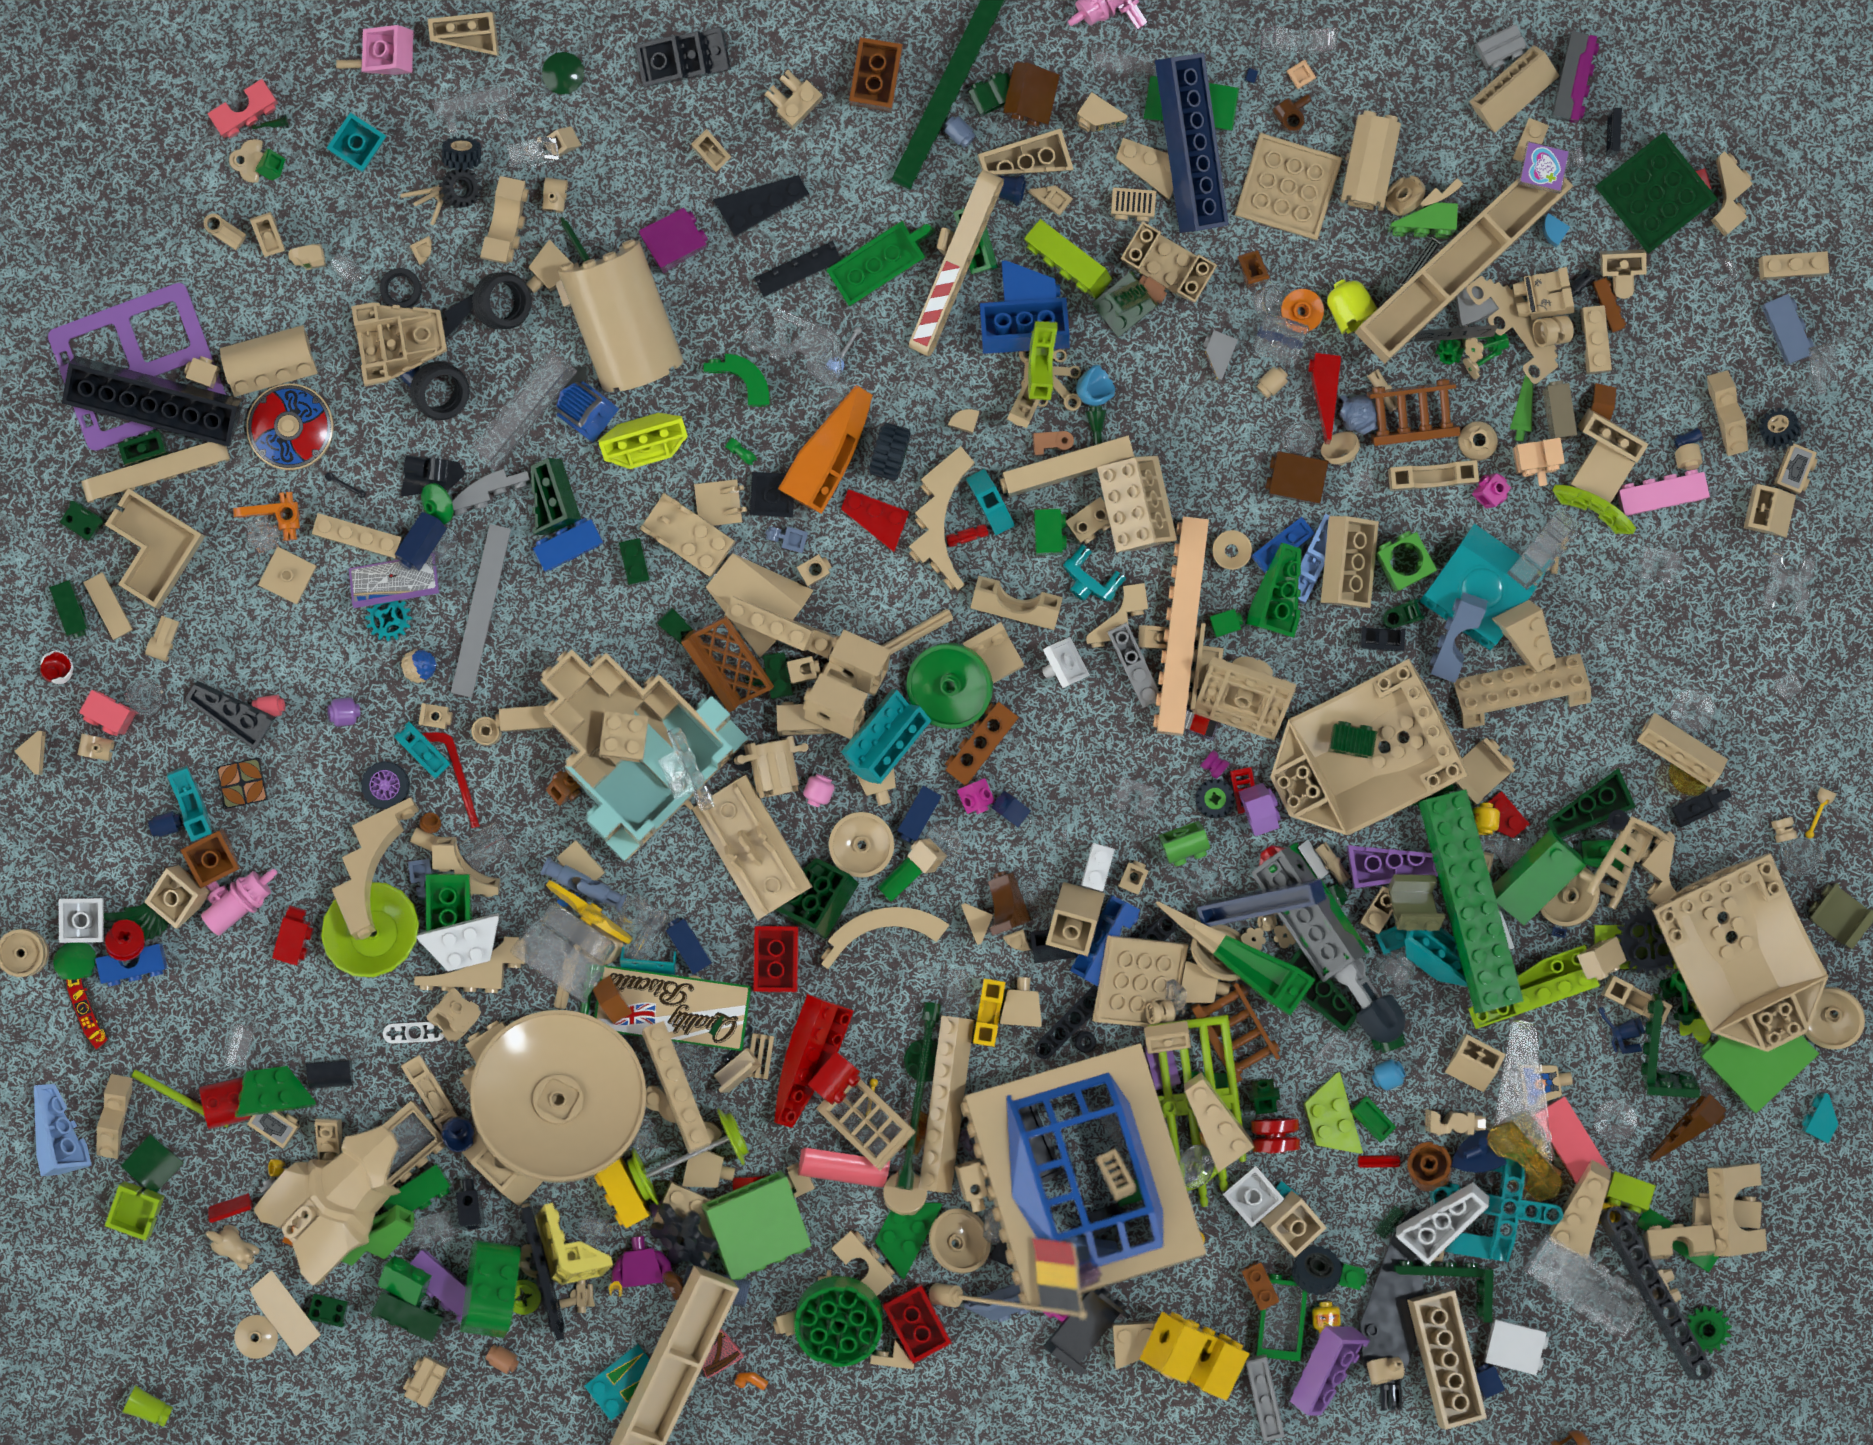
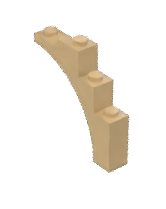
M961 446L921 479L923 485L920 487L928 496L932 494L934 497L915 512L917 516L915 521L922 529L927 528L928 531L909 546L912 550L909 554L916 563L921 561L924 564L931 559L930 566L937 574L942 572L946 577L943 580L951 590L955 588L957 591L964 587V583L955 572L947 553L944 539V521L947 506L954 489L961 478L975 464Z

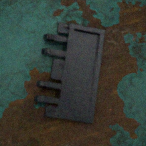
M1035 1105L1018 1109L1026 1131L1044 1127ZM1047 1133L1029 1139L1036 1165L1058 1160ZM1061 1166L1040 1172L1039 1175L1043 1183L1064 1172Z

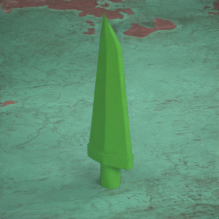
M1526 374L1510 426V430H1516L1515 441L1524 442L1525 432H1532L1533 383Z

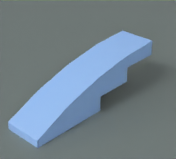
M1327 514L1324 515L1301 561V575L1299 576L1298 589H1301V597H1298V602L1302 604L1306 603L1324 566L1329 515Z

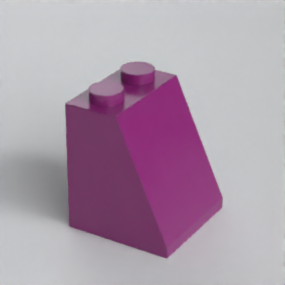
M682 208L638 231L663 274L707 248L706 241H708V238L702 229L698 231L694 223L697 220L691 210L687 212L685 208Z

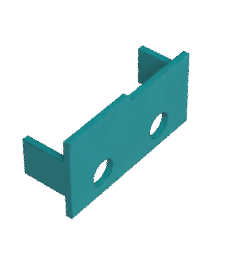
M622 947L620 965L621 968L675 975L677 953L674 951L673 962L625 959V948Z

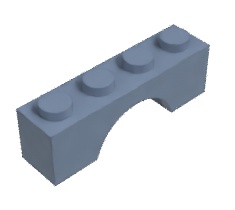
M1465 592L1462 593L1460 599L1456 598L1452 610L1455 611L1453 617H1448L1444 627L1447 629L1445 636L1440 635L1437 647H1439L1438 653H1433L1429 665L1432 666V675L1454 683L1456 682L1463 666L1465 655L1456 647L1455 638L1464 630L1479 628L1487 608V600Z

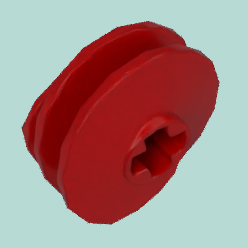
M120 920L114 923L113 927L106 934L105 945L107 953L116 960L128 961L134 959L144 949L143 930L134 921Z

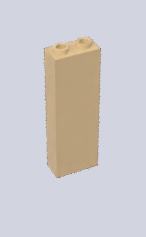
M1125 436L1003 472L1000 485L1003 494L1008 493V497H1013L1097 472V467L1135 456L1129 436Z

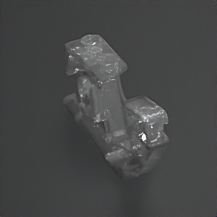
M769 305L766 313L775 316L776 344L763 337L759 323L752 321L751 325L748 324L744 331V337H746L744 342L750 344L748 348L757 352H761L762 349L769 352L768 356L780 361L781 357L789 359L796 351L802 352L807 360V372L826 386H832L842 376L840 337L833 330ZM787 321L804 328L791 345L786 339L785 325Z

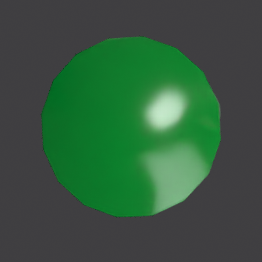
M85 942L66 943L59 948L54 956V970L64 980L88 978L92 975L93 968L95 967V951Z

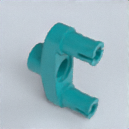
M1081 544L1074 555L1063 564L1066 572L1076 581L1070 588V591L1082 601H1086L1089 595L1092 594L1101 600L1111 602L1116 596L1115 592L1126 578L1121 575L1118 581H1115L1120 575L1118 571H1115L1105 585L1098 583L1081 569V565L1092 554V551L1087 549L1082 555L1086 546Z

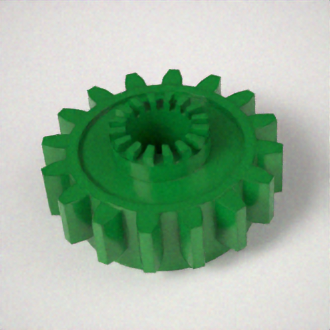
M1702 1305L1701 1311L1694 1308V1315L1687 1314L1690 1319L1687 1324L1703 1352L1707 1349L1708 1353L1713 1354V1348L1721 1351L1720 1344H1728L1724 1339L1725 1337H1731L1727 1330L1731 1329L1732 1326L1726 1324L1729 1320L1727 1316L1721 1317L1723 1315L1722 1310H1718L1715 1313L1714 1306L1707 1310V1307ZM1711 1324L1712 1332L1709 1335H1704L1702 1332L1703 1326Z

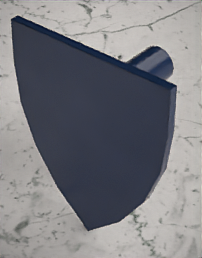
M1486 1128V1130H1480L1474 1133V1135L1469 1136L1459 1146L1451 1167L1461 1171L1478 1173L1497 1169L1507 1163Z

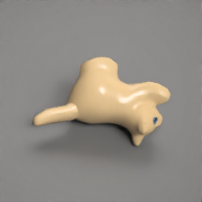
M226 1225L219 1234L213 1231L206 1232L208 1238L213 1241L211 1243L212 1250L220 1256L229 1257L243 1270L247 1269L248 1265L254 1262V1255L259 1254L257 1246L240 1238L239 1231L235 1226Z

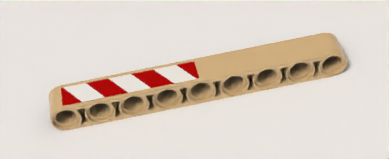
M985 170L978 176L912 334L909 348L928 357L933 353L1004 184L1003 178Z

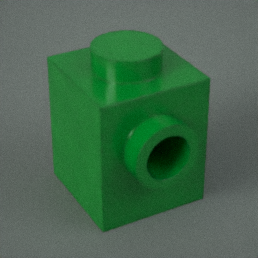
M1341 1262L1343 1270L1338 1285L1360 1290L1361 1286H1365L1367 1280L1365 1268Z

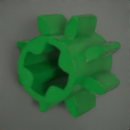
M1456 339L1441 340L1436 350V354L1440 355V361L1449 365L1454 362L1459 363L1464 352V348H1460V341Z

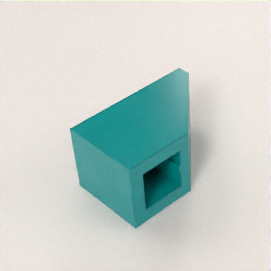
M1822 1092L1821 1095L1817 1094L1811 1104V1106L1817 1108L1816 1111H1812L1811 1114L1807 1113L1801 1125L1804 1126L1802 1131L1829 1144L1839 1124L1830 1095Z

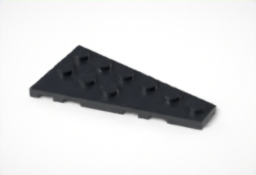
M530 1202L522 1204V1211H519L521 1223L526 1224L527 1232H525L527 1244H531L533 1253H530L534 1266H537V1286L539 1291L543 1290L544 1293L542 1295V1303L545 1312L548 1311L549 1313L548 1325L550 1332H554L556 1342L565 1340L564 1320L549 1273Z

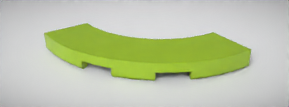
M1555 484L1553 492L1562 505L1574 506L1583 510L1588 508L1598 513V518L1604 521L1615 534H1634L1636 530L1634 524L1610 502L1579 488Z

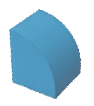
M1548 213L1543 221V234L1552 246L1557 247L1570 226Z

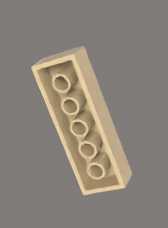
M1445 1289L1408 1299L1438 1426L1446 1430L1486 1419L1455 1290Z

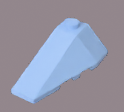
M55 1084L35 1085L36 1156L41 1176L61 1175L91 1166L87 1144L84 1138L78 1140L73 1128L77 1127L75 1121L70 1122L64 1114L67 1106Z

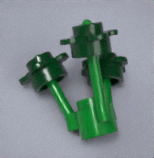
M1680 971L1672 974L1670 978L1659 982L1664 999L1668 1000L1671 997L1682 996L1683 1005L1673 1015L1675 1020H1679L1683 1025L1687 1026L1693 1020L1700 1018L1699 1012H1695V1008L1692 1005H1688L1687 992L1689 990Z

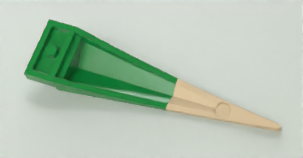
M1156 902V905L1268 1003L1274 1005L1288 1016L1292 1015L1315 981L1314 978L1289 963L1229 937L1161 902Z

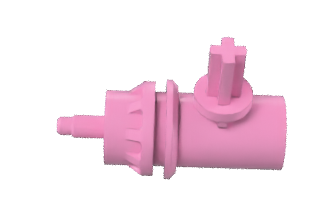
M1078 0L1075 2L1078 13L1068 20V24L1073 26L1084 19L1092 26L1097 21H1106L1109 16L1113 17L1117 7L1121 14L1126 12L1136 29L1145 25L1147 21L1136 5L1139 3V0Z
M272 869L262 877L252 871L246 877L236 879V883H230L229 891L226 886L220 887L217 881L205 886L211 891L208 900L212 904L201 914L205 924L212 932L220 936L246 913H255L257 908L263 905L264 899L271 894L267 883L277 875V871Z

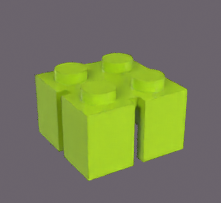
M123 1181L118 1186L105 1226L146 1241L152 1235L157 1221L156 1216L160 1212L165 1195L148 1189L141 1192L143 1187Z

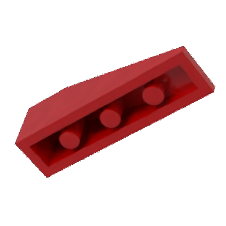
M1315 353L1314 358L1309 359L1308 372H1312L1311 381L1325 444L1330 445L1333 433L1341 356Z

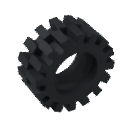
M454 169L445 173L446 176L441 178L443 182L439 183V187H442V190L439 193L444 194L442 200H447L446 204L448 206L453 205L452 208L460 209L473 205L472 203L478 201L476 198L481 195L478 190H482V187L478 186L477 183L480 182V179H475L477 175L470 173V169ZM457 180H461L466 184L467 192L463 197L458 196L454 191V183Z

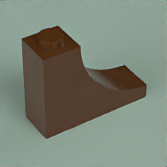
M1005 871L993 875L994 879L988 881L994 904V922L990 927L992 936L1031 921L1014 872L1006 874Z

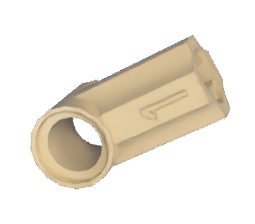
M209 214L204 219L206 231L236 251L247 236L217 214ZM213 219L220 221V226L216 230L209 228V222Z
M161 616L154 637L152 636L149 640L145 654L167 662L169 659L167 656L169 650L173 649L172 642L180 622Z

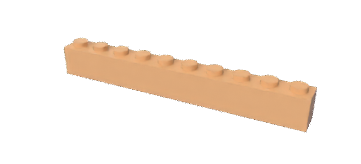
M1183 516L1182 522H1177L1176 535H1180L1179 543H1175L1173 556H1177V564H1172L1171 577L1175 578L1174 586L1169 588L1168 599H1172V606L1167 607L1166 620H1170L1169 629L1165 628L1163 638V641L1167 642V648L1162 650L1161 663H1165L1164 672H1159L1158 684L1162 685L1161 693H1157L1156 706L1160 707L1159 715H1154L1153 727L1157 728L1156 733L1176 736H1183L1208 519Z

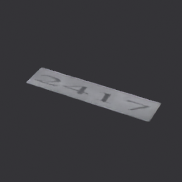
M1498 325L1421 330L1413 342L1494 337Z

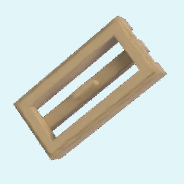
M753 1033L750 1050L754 1054L756 1038H759L760 1046L757 1060L760 1064L762 1063L765 1039L769 1040L764 1074H760L761 1067H759L756 1073H752L749 1077L768 1080L774 1036Z

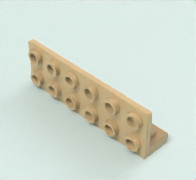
M1574 654L1555 658L1556 664L1540 672H1536L1526 664L1457 679L1454 687L1461 708L1463 729L1485 725L1486 712L1567 695L1569 707L1591 703V686L1581 655Z

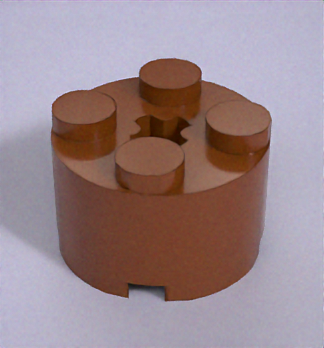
M1425 1142L1417 1145L1411 1151L1407 1167L1409 1177L1416 1187L1422 1191H1434L1445 1186L1450 1181L1452 1175L1451 1158L1444 1147L1432 1142ZM1430 1164L1431 1167L1433 1166V1169L1429 1170V1168H1426V1165Z

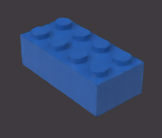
M1050 298L980 303L983 354L1029 351L1031 333L1034 331L1035 321L1057 322L1054 349L1070 348L1067 299Z

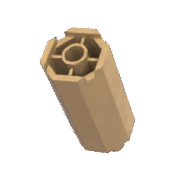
M1364 111L1362 115H1358L1340 202L1344 203L1345 200H1348L1349 206L1373 210L1374 206H1378V210L1382 211L1385 205L1401 123L1397 122L1398 117L1385 115L1384 118L1376 116L1377 113Z

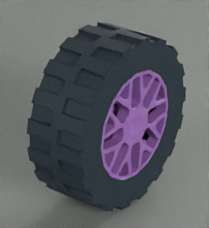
M387 761L377 762L364 772L363 779L361 780V791L364 794L365 800L379 809L390 808L406 800L409 794L410 782L408 774L396 763Z

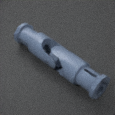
M551 857L547 858L540 873L541 875L546 874L556 879L557 883L581 894H586L589 898L594 899L600 904L605 903L615 908L618 913L627 897L626 894H619L611 890L610 886L592 880L589 876L567 865L562 866L552 861ZM572 877L582 878L577 886L573 883Z

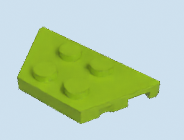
M1337 1072L1303 1103L1314 1145L1361 1154L1363 1151L1354 1119L1350 1112L1351 1109L1340 1072Z

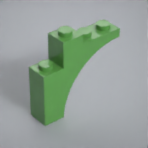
M396 1204L387 1212L374 1217L368 1235L369 1243L353 1249L341 1262L353 1266L366 1251L386 1259L414 1229V1213Z

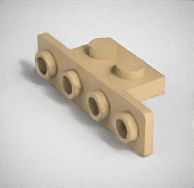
M1201 623L1200 628L1196 627L1195 640H1198L1197 649L1193 650L1192 662H1195L1194 671L1191 670L1190 675L1192 692H1188L1187 705H1190L1189 710H1195L1197 689L1200 690L1212 658H1223L1224 648L1203 646L1206 623Z

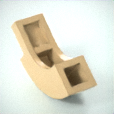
M1028 375L1007 420L1012 421L1015 425L1025 428L1028 427L1040 402V399H1029Z

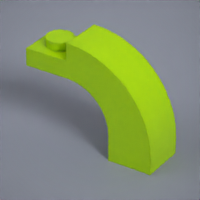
M1035 321L1029 349V399L1051 400L1053 389V351L1057 333V322Z

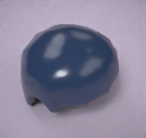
M462 1116L453 1117L442 1127V1140L449 1150L462 1152L473 1145L475 1130L468 1118Z

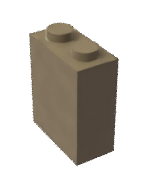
M1563 380L1550 382L1543 390L1550 439L1561 438V440L1572 439L1577 435L1570 384H1563Z

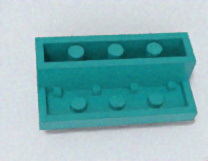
M891 689L841 753L850 763L848 767L856 775L868 782L881 784L932 720L920 706L909 705L897 689Z

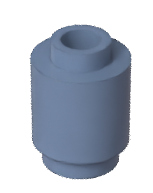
M952 116L944 125L946 127L944 132L958 146L961 145L966 148L976 137L973 133L974 130L960 116L957 118Z

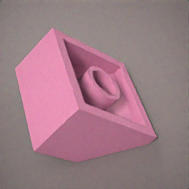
M399 25L363 29L362 72L388 75L412 73L413 30Z

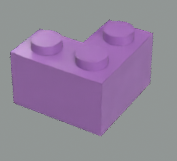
M1261 783L1238 791L1254 836L1280 828L1278 821L1281 818L1278 809L1275 808L1278 806V803L1270 788L1267 789Z

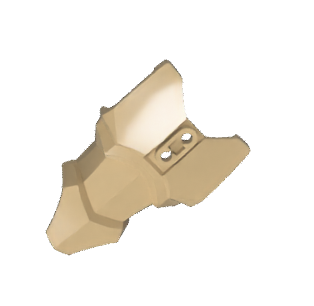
M383 1126L361 1134L346 1136L341 1148L343 1152L331 1160L312 1159L308 1162L294 1163L279 1176L254 1208V1212L261 1222L281 1228L284 1236L293 1243L300 1273L311 1285L321 1284L326 1279L325 1277L349 1252L369 1243L368 1235L375 1212L380 1209L391 1195L400 1193L398 1188L387 1184L389 1170L399 1146L395 1135ZM296 1225L297 1227L294 1228V1232L292 1233V1226Z

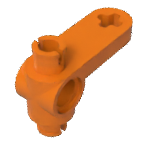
M293 492L279 493L280 503L233 508L234 518L276 514L278 530L283 531V541L297 540L296 529H300V512L298 510V502H293ZM292 509V518L284 520V510Z

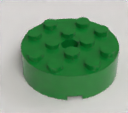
M846 1276L823 1278L810 1285L798 1301L794 1324L796 1339L802 1350L817 1362L821 1361L832 1364V1367H845L857 1364L871 1355L878 1345L882 1334V1306L873 1290L857 1279Z

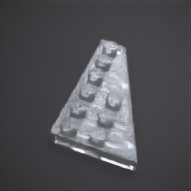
M1513 1019L1491 1137L1499 1148L1553 1161L1555 1157L1554 1151H1552V1136L1549 1131L1546 1095L1541 1076L1542 1068L1539 1063L1536 1027L1533 1023Z

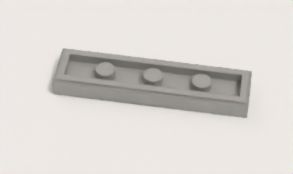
M1265 1354L1248 1358L1245 1363L1263 1441L1266 1442L1285 1437L1267 1356Z

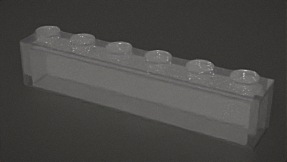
M551 350L549 354L543 357L535 371L529 374L526 382L515 391L511 400L501 408L496 418L487 425L482 435L474 440L469 450L495 471L577 373V370Z

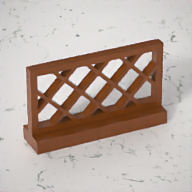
M727 616L697 631L689 632L681 642L728 712L735 710L739 705L774 687ZM724 624L728 630V636L717 633V627ZM702 634L712 636L711 644L703 642L699 636ZM715 638L726 641L725 649L714 646ZM730 642L739 646L740 653L729 650ZM713 651L724 654L722 662L714 659L712 656ZM727 655L738 658L737 666L726 663ZM742 660L750 662L752 665L751 671L740 668ZM725 669L735 671V679L728 678L724 674ZM739 673L750 676L749 684L738 681ZM753 679L762 680L765 686L762 688L753 686ZM736 687L748 689L747 695L741 698L736 691Z

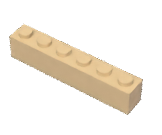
M662 1021L643 1028L642 1035L688 1153L691 1154L709 1147L711 1140L665 1022Z

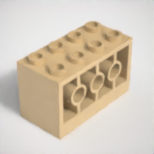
M1158 456L1133 457L1097 467L1116 552L1142 550L1177 540Z

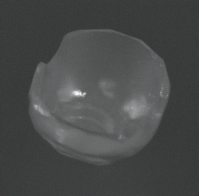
M1294 422L1285 428L1282 434L1283 448L1290 454L1302 456L1313 448L1312 445L1316 438V433L1307 422Z

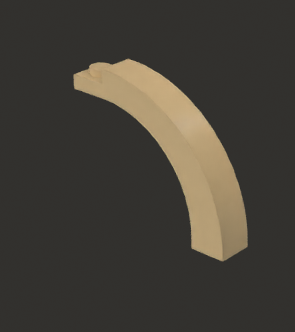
M890 907L873 910L852 919L833 934L828 942L834 948L832 950L828 948L821 956V959L824 961L821 964L829 969L848 944L860 935L877 928L891 926L910 928L925 934L937 942L949 927V924L932 914L917 909Z

